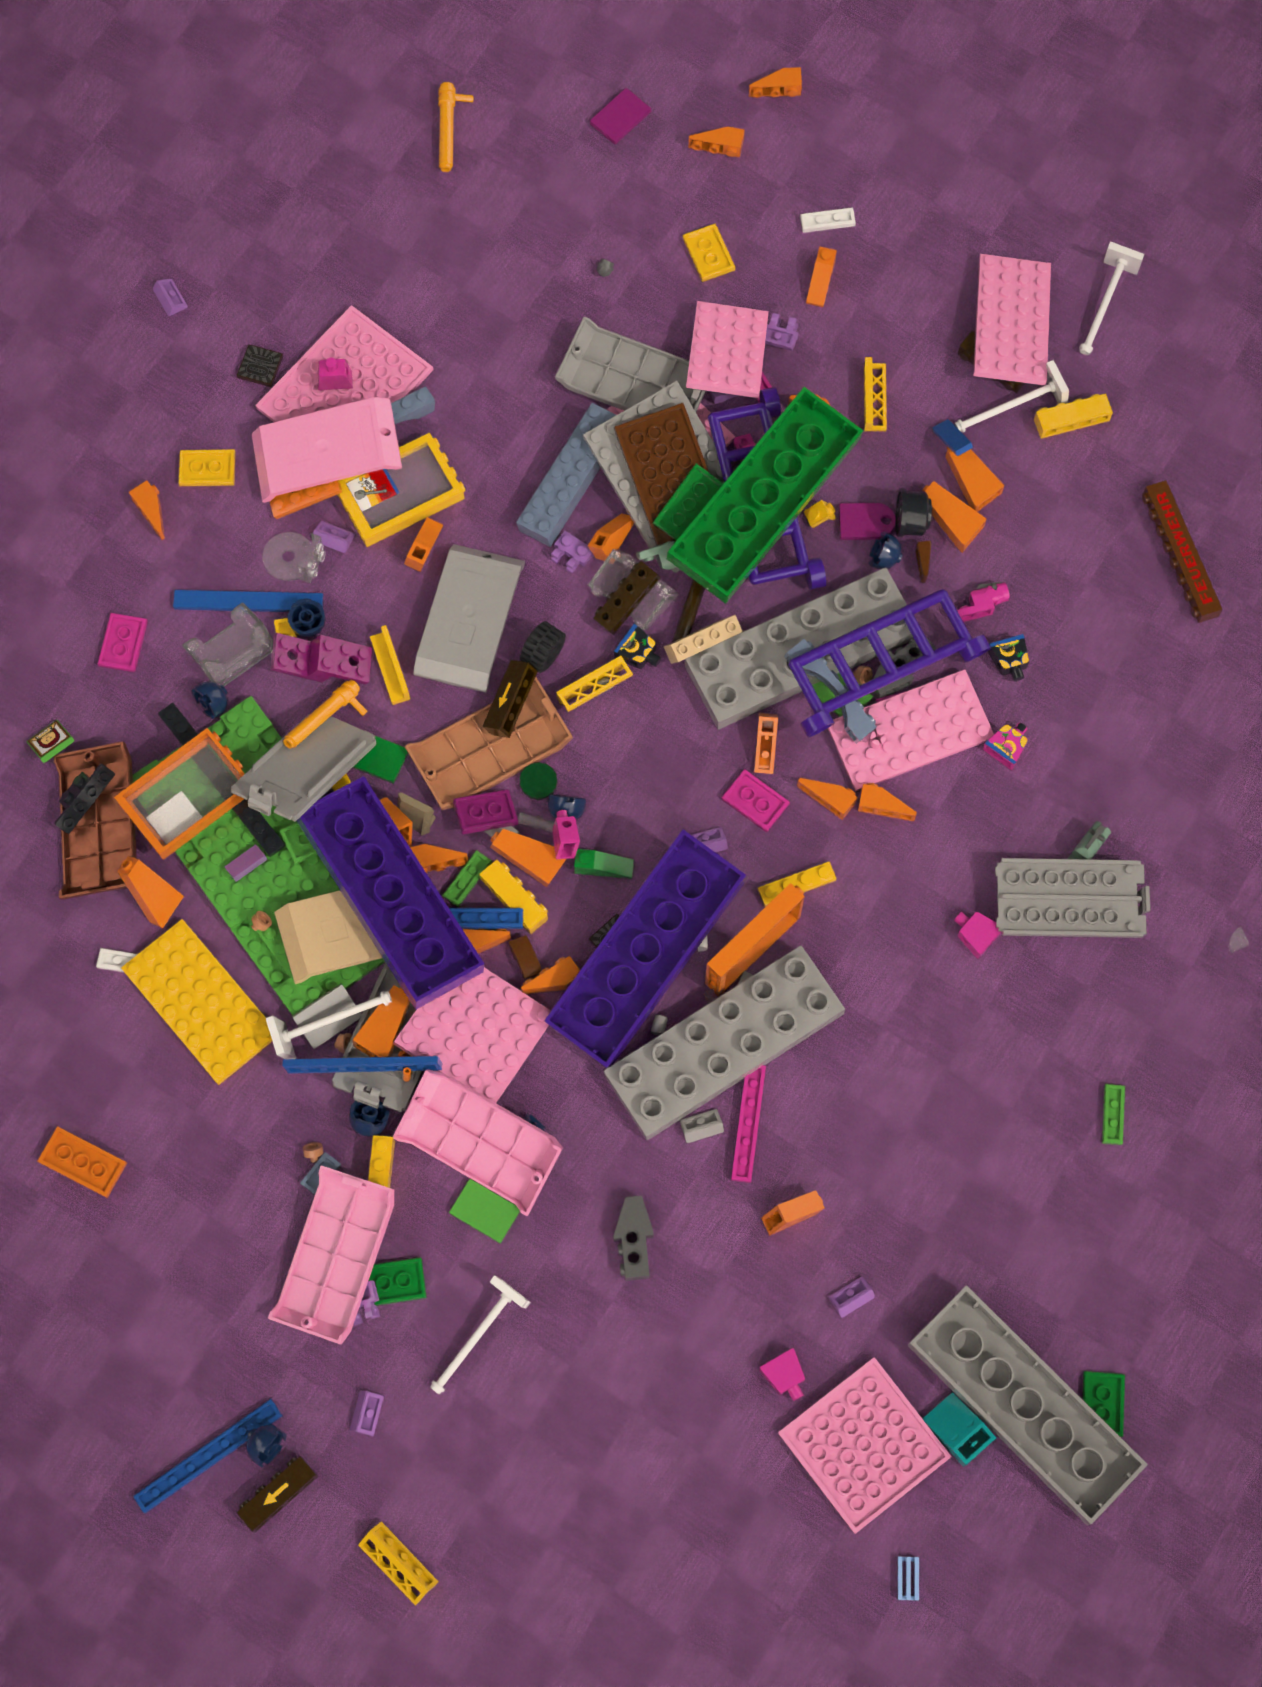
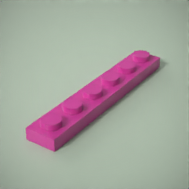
M762 1065L750 1075L748 1074L744 1079L731 1181L751 1183L766 1071L765 1065Z

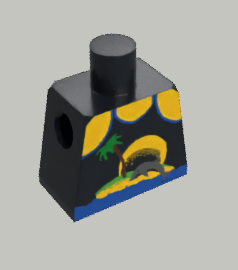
M633 624L614 650L615 659L622 656L626 664L638 669H643L647 662L657 667L661 661V657L654 653L656 651V642L636 624Z
M1024 634L989 644L991 649L988 651V654L1001 675L1011 674L1014 682L1025 678L1022 670L1027 668L1029 658Z

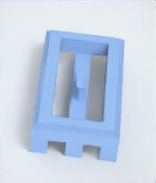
M897 1557V1600L919 1601V1557ZM902 1561H906V1596H902ZM911 1562H914V1596H911Z

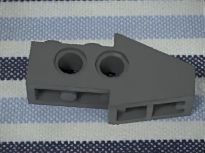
M914 638L909 640L906 647L898 648L894 654L888 650L894 664L901 663L904 665L923 656ZM928 640L933 651L936 650L937 648ZM915 652L918 656L912 657L909 653ZM882 664L879 666L873 679L886 673ZM912 674L872 692V694L877 699L890 696L909 687L913 683L914 677Z
M642 1196L625 1198L613 1236L614 1242L622 1241V1243L618 1244L619 1256H623L624 1263L620 1264L621 1276H625V1281L650 1279L646 1239L654 1238V1234ZM629 1234H635L637 1241L629 1243L626 1237ZM637 1254L639 1261L631 1263L628 1261V1256Z

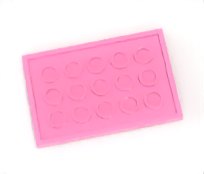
M697 301L686 388L759 398L769 311Z

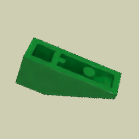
M578 849L575 856L574 870L575 874L632 879L634 859L596 850Z

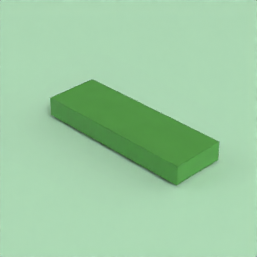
M476 850L444 892L443 898L459 908L480 880L479 874L492 864V860Z
M1104 1085L1102 1144H1123L1125 1086Z

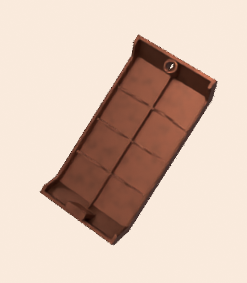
M122 741L55 755L53 759L59 773L60 799L62 794L72 785L75 777L81 772L90 777L96 768L103 764L115 773V776L69 834L61 830L63 886L59 891V899L63 900L127 888L117 871L127 856L137 859L135 824L114 798L133 783L132 759L126 743ZM60 804V815H61V813L65 810V808Z

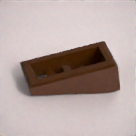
M931 541L917 542L915 548L922 583H926L928 577Z

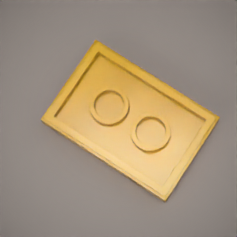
M716 223L682 235L702 282L735 271V265Z
M235 449L180 450L179 486L234 485Z

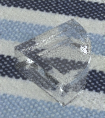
M1241 927L1235 930L1230 938L1229 949L1231 953L1249 946V942Z

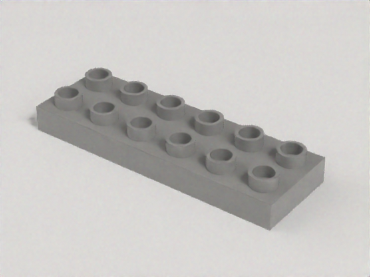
M883 568L686 658L685 668L719 730L802 692L789 668V662L784 657L800 641L805 639L816 648L907 604L887 568ZM904 620L877 631L887 651L905 645L913 638ZM867 637L840 649L850 669L877 657ZM830 654L824 656L823 658L827 662L826 666L838 674L839 671ZM806 674L812 685L820 682L817 678Z
M800 945L604 1070V1076L648 1141L743 1080L748 1074L750 1075L762 1065L771 1062L844 1015L845 1008L802 945Z
M967 1285L909 1343L908 1347L1087 1526L1091 1525L1148 1465Z

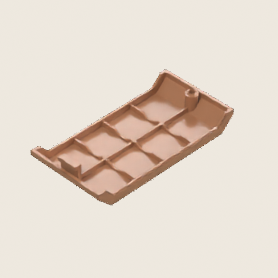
M535 677L510 738L493 736L482 727L492 705L491 703L425 740L405 746L441 810L455 808L453 804L454 798L478 795L523 771L528 765L537 763L563 749L573 739V736L537 677Z

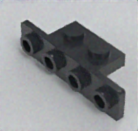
M100 764L90 777L84 772L76 776L72 785L62 794L61 799L58 801L65 810L54 824L69 834L109 784L115 773L105 765Z

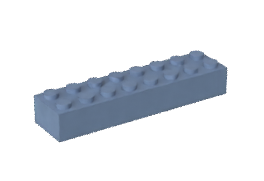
M591 403L517 520L516 524L520 532L549 547L552 546L601 468L582 435L613 418L616 414Z

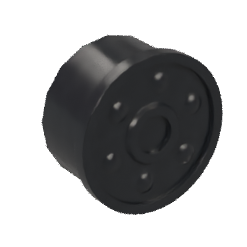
M900 488L895 513L896 536H923L926 530L930 528L932 515L931 499L928 498V494L925 491H906L905 488Z

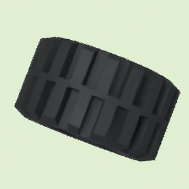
M547 621L542 622L526 640L521 651L520 660L528 662L539 673L544 672L560 654L565 643L566 634Z

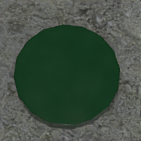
M540 762L532 763L525 767L519 779L523 793L534 800L548 798L549 795L555 792L558 783L557 775L553 768Z

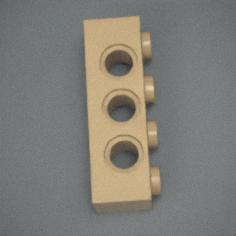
M732 615L664 646V649L672 664L680 662L743 631L736 615Z

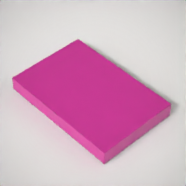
M110 613L97 663L98 666L135 672L148 620Z
M745 769L721 798V800L766 833L790 805L787 799Z

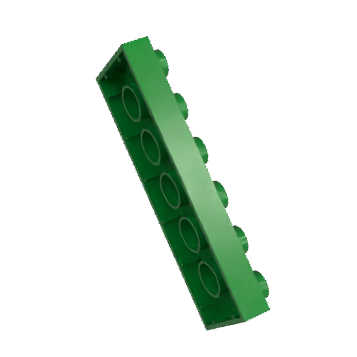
M803 387L669 549L666 559L726 604L859 442L864 430L806 387Z

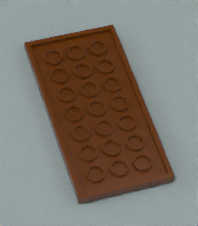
M684 403L614 427L656 545L669 541L676 542L653 524L656 517L696 463L708 471Z

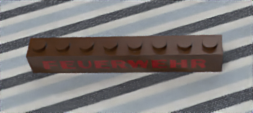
M1167 480L1146 486L1142 494L1143 503L1147 504L1150 519L1154 520L1156 524V533L1159 537L1161 536L1163 549L1169 554L1170 565L1172 569H1175L1177 581L1184 589L1185 600L1189 601L1191 605L1192 616L1197 619L1198 623L1219 617L1223 610Z

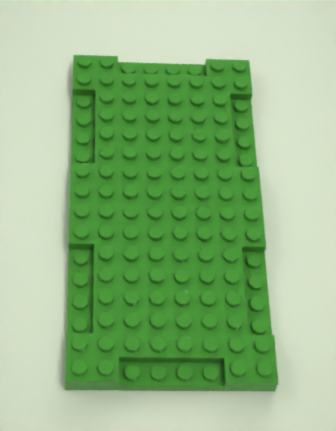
M252 696L220 716L221 720L208 728L211 733L213 731L217 733L221 739L219 743L222 746L226 745L230 749L232 759L234 761L236 759L239 760L244 767L242 771L245 774L282 739ZM207 745L209 749L213 752V754L216 756V758L220 761V763L224 766V768L228 771L231 777L235 780V782H237L238 779L234 776V774L230 771L226 764L221 760V758L217 755L213 748L210 745ZM179 748L159 761L157 759L133 774V783ZM192 758L188 759L137 798L147 814L150 815L182 791L202 817L225 801ZM272 805L270 816L263 813L261 815L284 842L279 830L295 822L292 819L289 820L274 813L276 807ZM232 809L175 851L292 1016L339 984H342L346 990L385 963L384 959L381 958L315 975L302 983H294L274 912L288 903L340 891L318 855L295 865L285 844L283 849L269 857ZM256 844L267 860L235 882L225 869V866ZM257 911H263L271 918L272 925L266 931L259 929L255 931L251 927L253 924L252 916Z

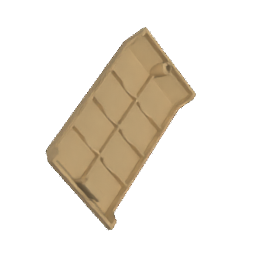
M341 891L288 903L274 912L295 984L302 983L315 975L383 958Z

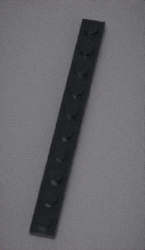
M173 702L157 713L182 746L198 735ZM208 746L191 757L224 800L233 795L231 793V786L236 783ZM244 799L232 808L269 857H272L285 847L284 842L261 813L248 807V800Z

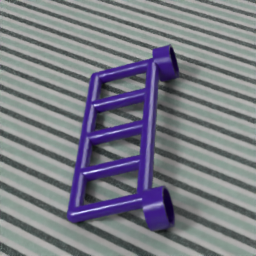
M776 387L760 390V403L712 412L708 415L724 483L733 473L731 462L745 459L755 446L727 451L720 422L759 414L765 434L773 425L772 418L781 415V404ZM798 517L782 535L791 534L798 564L759 572L756 566L748 576L750 583L756 585L805 574L810 590L826 586V574L821 558L808 559Z
M944 589L938 590L792 658L788 663L789 668L814 712V715L805 719L800 724L806 736L812 737L834 724L830 712L958 651L966 663L989 651L991 646L985 635H980L974 639L971 637L947 591ZM940 602L959 639L933 651L914 614ZM904 620L923 656L896 668L877 631ZM867 637L886 673L859 686L840 649ZM830 654L849 691L821 703L803 666Z

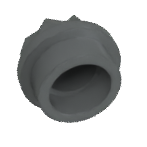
M601 258L600 263H597V272L602 277L609 276L614 271V263Z

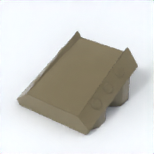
M400 792L398 794L397 807L413 822L412 829L421 833V836L429 833L430 827L436 819L433 815L434 810L432 807Z

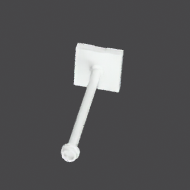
M1110 241L1103 263L1114 266L1116 269L1086 341L1080 344V353L1089 355L1093 351L1091 345L1122 271L1125 270L1137 275L1144 257L1143 253Z
M1054 360L1046 364L1047 385L965 421L959 419L955 422V426L963 433L966 431L965 428L1050 391L1053 393L1058 404H1067L1069 389Z
M382 991L379 997L291 1031L287 1030L284 1021L274 1016L266 1018L276 1054L284 1059H296L291 1043L292 1038L382 1003L387 1006L392 1002L390 993Z
M494 1275L490 1281L491 1284L502 1292L500 1300L437 1382L434 1380L431 1382L432 1385L430 1387L438 1394L445 1391L443 1388L445 1383L508 1302L510 1303L513 1300L525 1309L531 1303L501 1278Z

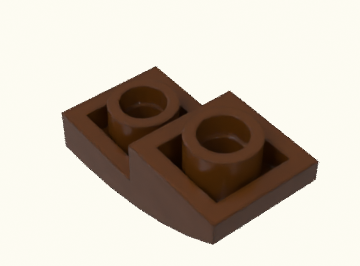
M527 935L508 942L514 960H517L524 979L538 974L542 970Z

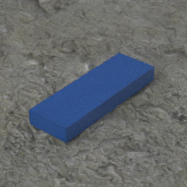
M949 419L933 427L934 433L956 456L973 448L971 441Z

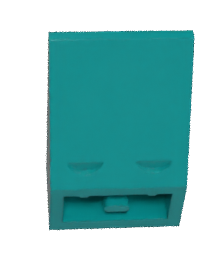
M953 1392L923 1418L931 1431L963 1467L996 1439L988 1427Z

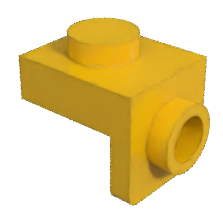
M823 500L804 511L812 528L828 519H836L833 505Z
M288 618L274 620L276 633L297 638L296 633L288 623Z

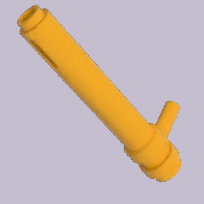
M443 82L438 89V105L440 107L439 168L443 172H449L453 168L454 107L456 101L473 102V95L456 94V89L452 83Z
M353 680L345 681L333 691L331 697L284 737V745L290 749L295 748L337 710L348 703L364 716L368 711L355 698L360 691L358 684Z

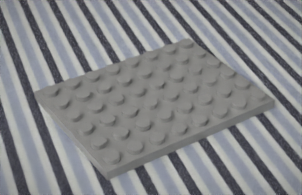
M677 381L582 435L649 548L657 545L615 434V426L684 403L708 471L724 483L714 442Z

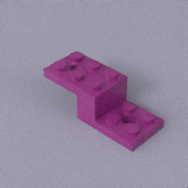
M276 633L273 639L271 670L321 683L332 676L353 680L366 685L369 683L372 647L324 635L318 636L313 641ZM288 651H290V652H292V653L294 654V656H295V659H294V660H291V659L288 657V655H287ZM349 658L354 659L355 666L350 665Z

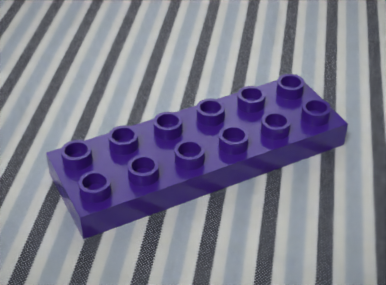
M364 776L317 800L297 820L415 1010L484 972V962Z
M683 829L544 1021L606 1068L611 1067L749 877Z

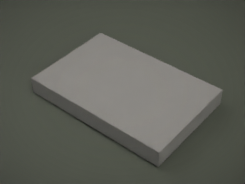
M339 984L293 1015L292 1018L298 1027L353 1007L355 1003L343 985ZM359 1012L305 1033L304 1036L312 1048L315 1049L360 1019L362 1014Z

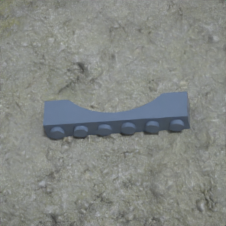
M426 386L391 403L394 423L420 419L435 410V399Z
M803 639L790 649L784 657L789 662L792 658L815 647L811 642ZM823 657L803 666L806 674L823 682L833 692L835 697L849 691L846 685L843 686L840 683L837 673L833 670L831 671L826 666L827 662ZM855 700L841 707L844 718V730L856 744L877 727L874 718L864 712V707L860 701Z

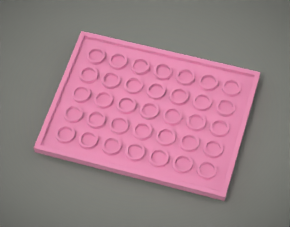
M351 305L255 406L257 410L271 421L278 422L372 397L390 399L391 403L413 393L433 371V366ZM330 357L345 359L352 370L353 388L318 390L319 361Z

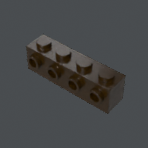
M642 561L639 564L636 563L631 568L630 575L620 581L619 588L607 597L605 605L603 607L600 606L595 612L596 616L593 619L612 635L618 631L661 579L656 572Z

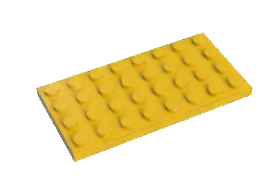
M183 919L121 967L218 1085L273 1041L266 1017Z

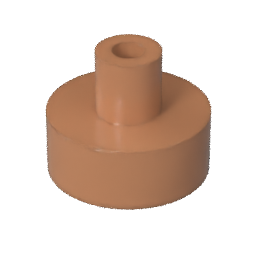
M859 666L853 672V675L858 684L862 685L872 680L873 673L870 667Z
M257 911L252 916L253 924L251 927L255 931L258 929L266 931L272 925L271 918L263 911Z
M350 1033L340 1034L334 1044L335 1048L344 1054L352 1035Z
M312 1142L303 1146L304 1157L310 1158L312 1163L319 1160L318 1157L324 1153L323 1146L319 1142Z

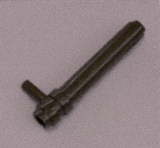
M695 580L692 581L672 642L691 633L705 588Z

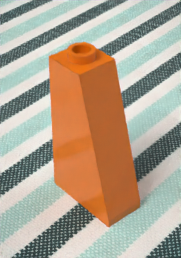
M949 447L946 448L945 458L968 505L978 512L1002 494L1005 485L971 449L956 456Z
M933 481L922 490L931 499V516L959 551L963 553L985 527L987 519Z
M502 829L500 833L496 831L490 840L493 842L490 846L491 849L545 887L549 885L566 860L556 859L554 846L506 829Z
M127 856L117 872L149 922L163 928L184 896L139 859Z
M393 985L389 991L392 1002L387 1006L384 1003L378 1005L353 1038V1046L369 1057H391L395 1047L393 1043L401 1031L411 1003L401 987L398 988Z

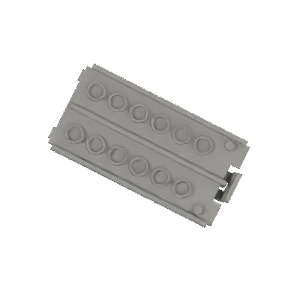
M331 716L295 748H287L284 745L283 737L245 775L231 786V793L248 800V807L267 816L271 815L273 805L276 807L274 813L289 820L292 819L295 822L376 745L375 735Z
M1001 858L1000 863H997V867H995L998 899L996 928H998V932H1002V936L1142 938L1147 934L1146 915L1144 914L1150 912L1149 886H1145L1140 891H1137V884L1145 883L1144 864H1141V861Z
M386 962L369 1000L381 996L380 992L382 991L389 992L393 985L398 988L401 987ZM411 1003L401 1031L416 1011ZM378 1005L363 1011L342 1058H369V1056L353 1046V1038ZM395 1046L391 1057H398V1053L402 1049ZM403 1071L335 1073L332 1084L333 1087L348 1093H352L354 1089L353 1099L376 1109L379 1107V1096L385 1098L383 1106L401 1112L402 1110L406 1111L423 1071H411V1079L408 1082L403 1080Z

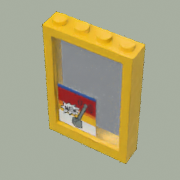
M430 433L399 447L402 469H381L339 480L342 493L337 494L366 547L465 499L464 492L466 490L463 483L457 481V474L454 468L449 467L447 464L449 460L445 452L441 453L437 438H433Z

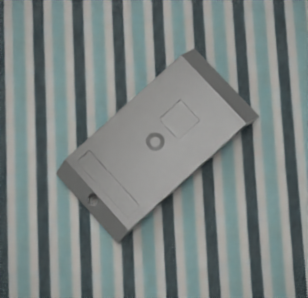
M583 317L555 376V379L568 390L624 411L675 381L679 383L695 412L706 392L705 390L686 388L689 360L600 328L587 317Z
M453 544L449 550L416 655L414 676L487 692L492 666L525 561Z

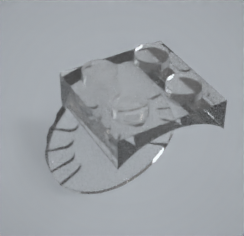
M285 532L274 536L268 541L263 550V563L270 575L279 580L290 581L300 579L311 583L312 578L317 576L319 563L323 562L326 555L321 536L311 533L312 545L307 538L294 532ZM286 551H291L295 554L294 559L290 562L282 559Z

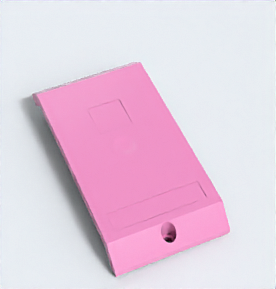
M372 397L262 425L252 433L263 503L270 502L277 495L381 469H402L391 400L386 398Z
M428 1069L425 1071L393 1135V1138L397 1141L410 1143L512 1202L520 1210V1213L528 1216L563 1149L557 1139L445 1073Z
M324 1166L320 1167L319 1185L280 1298L275 1307L270 1311L268 1319L338 1344L344 1342L352 1330L394 1207V1189Z

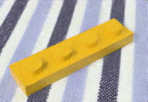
M826 862L758 887V892L764 907H766L790 883L794 887L796 885L800 887L803 892H807L834 882L837 878L830 862Z

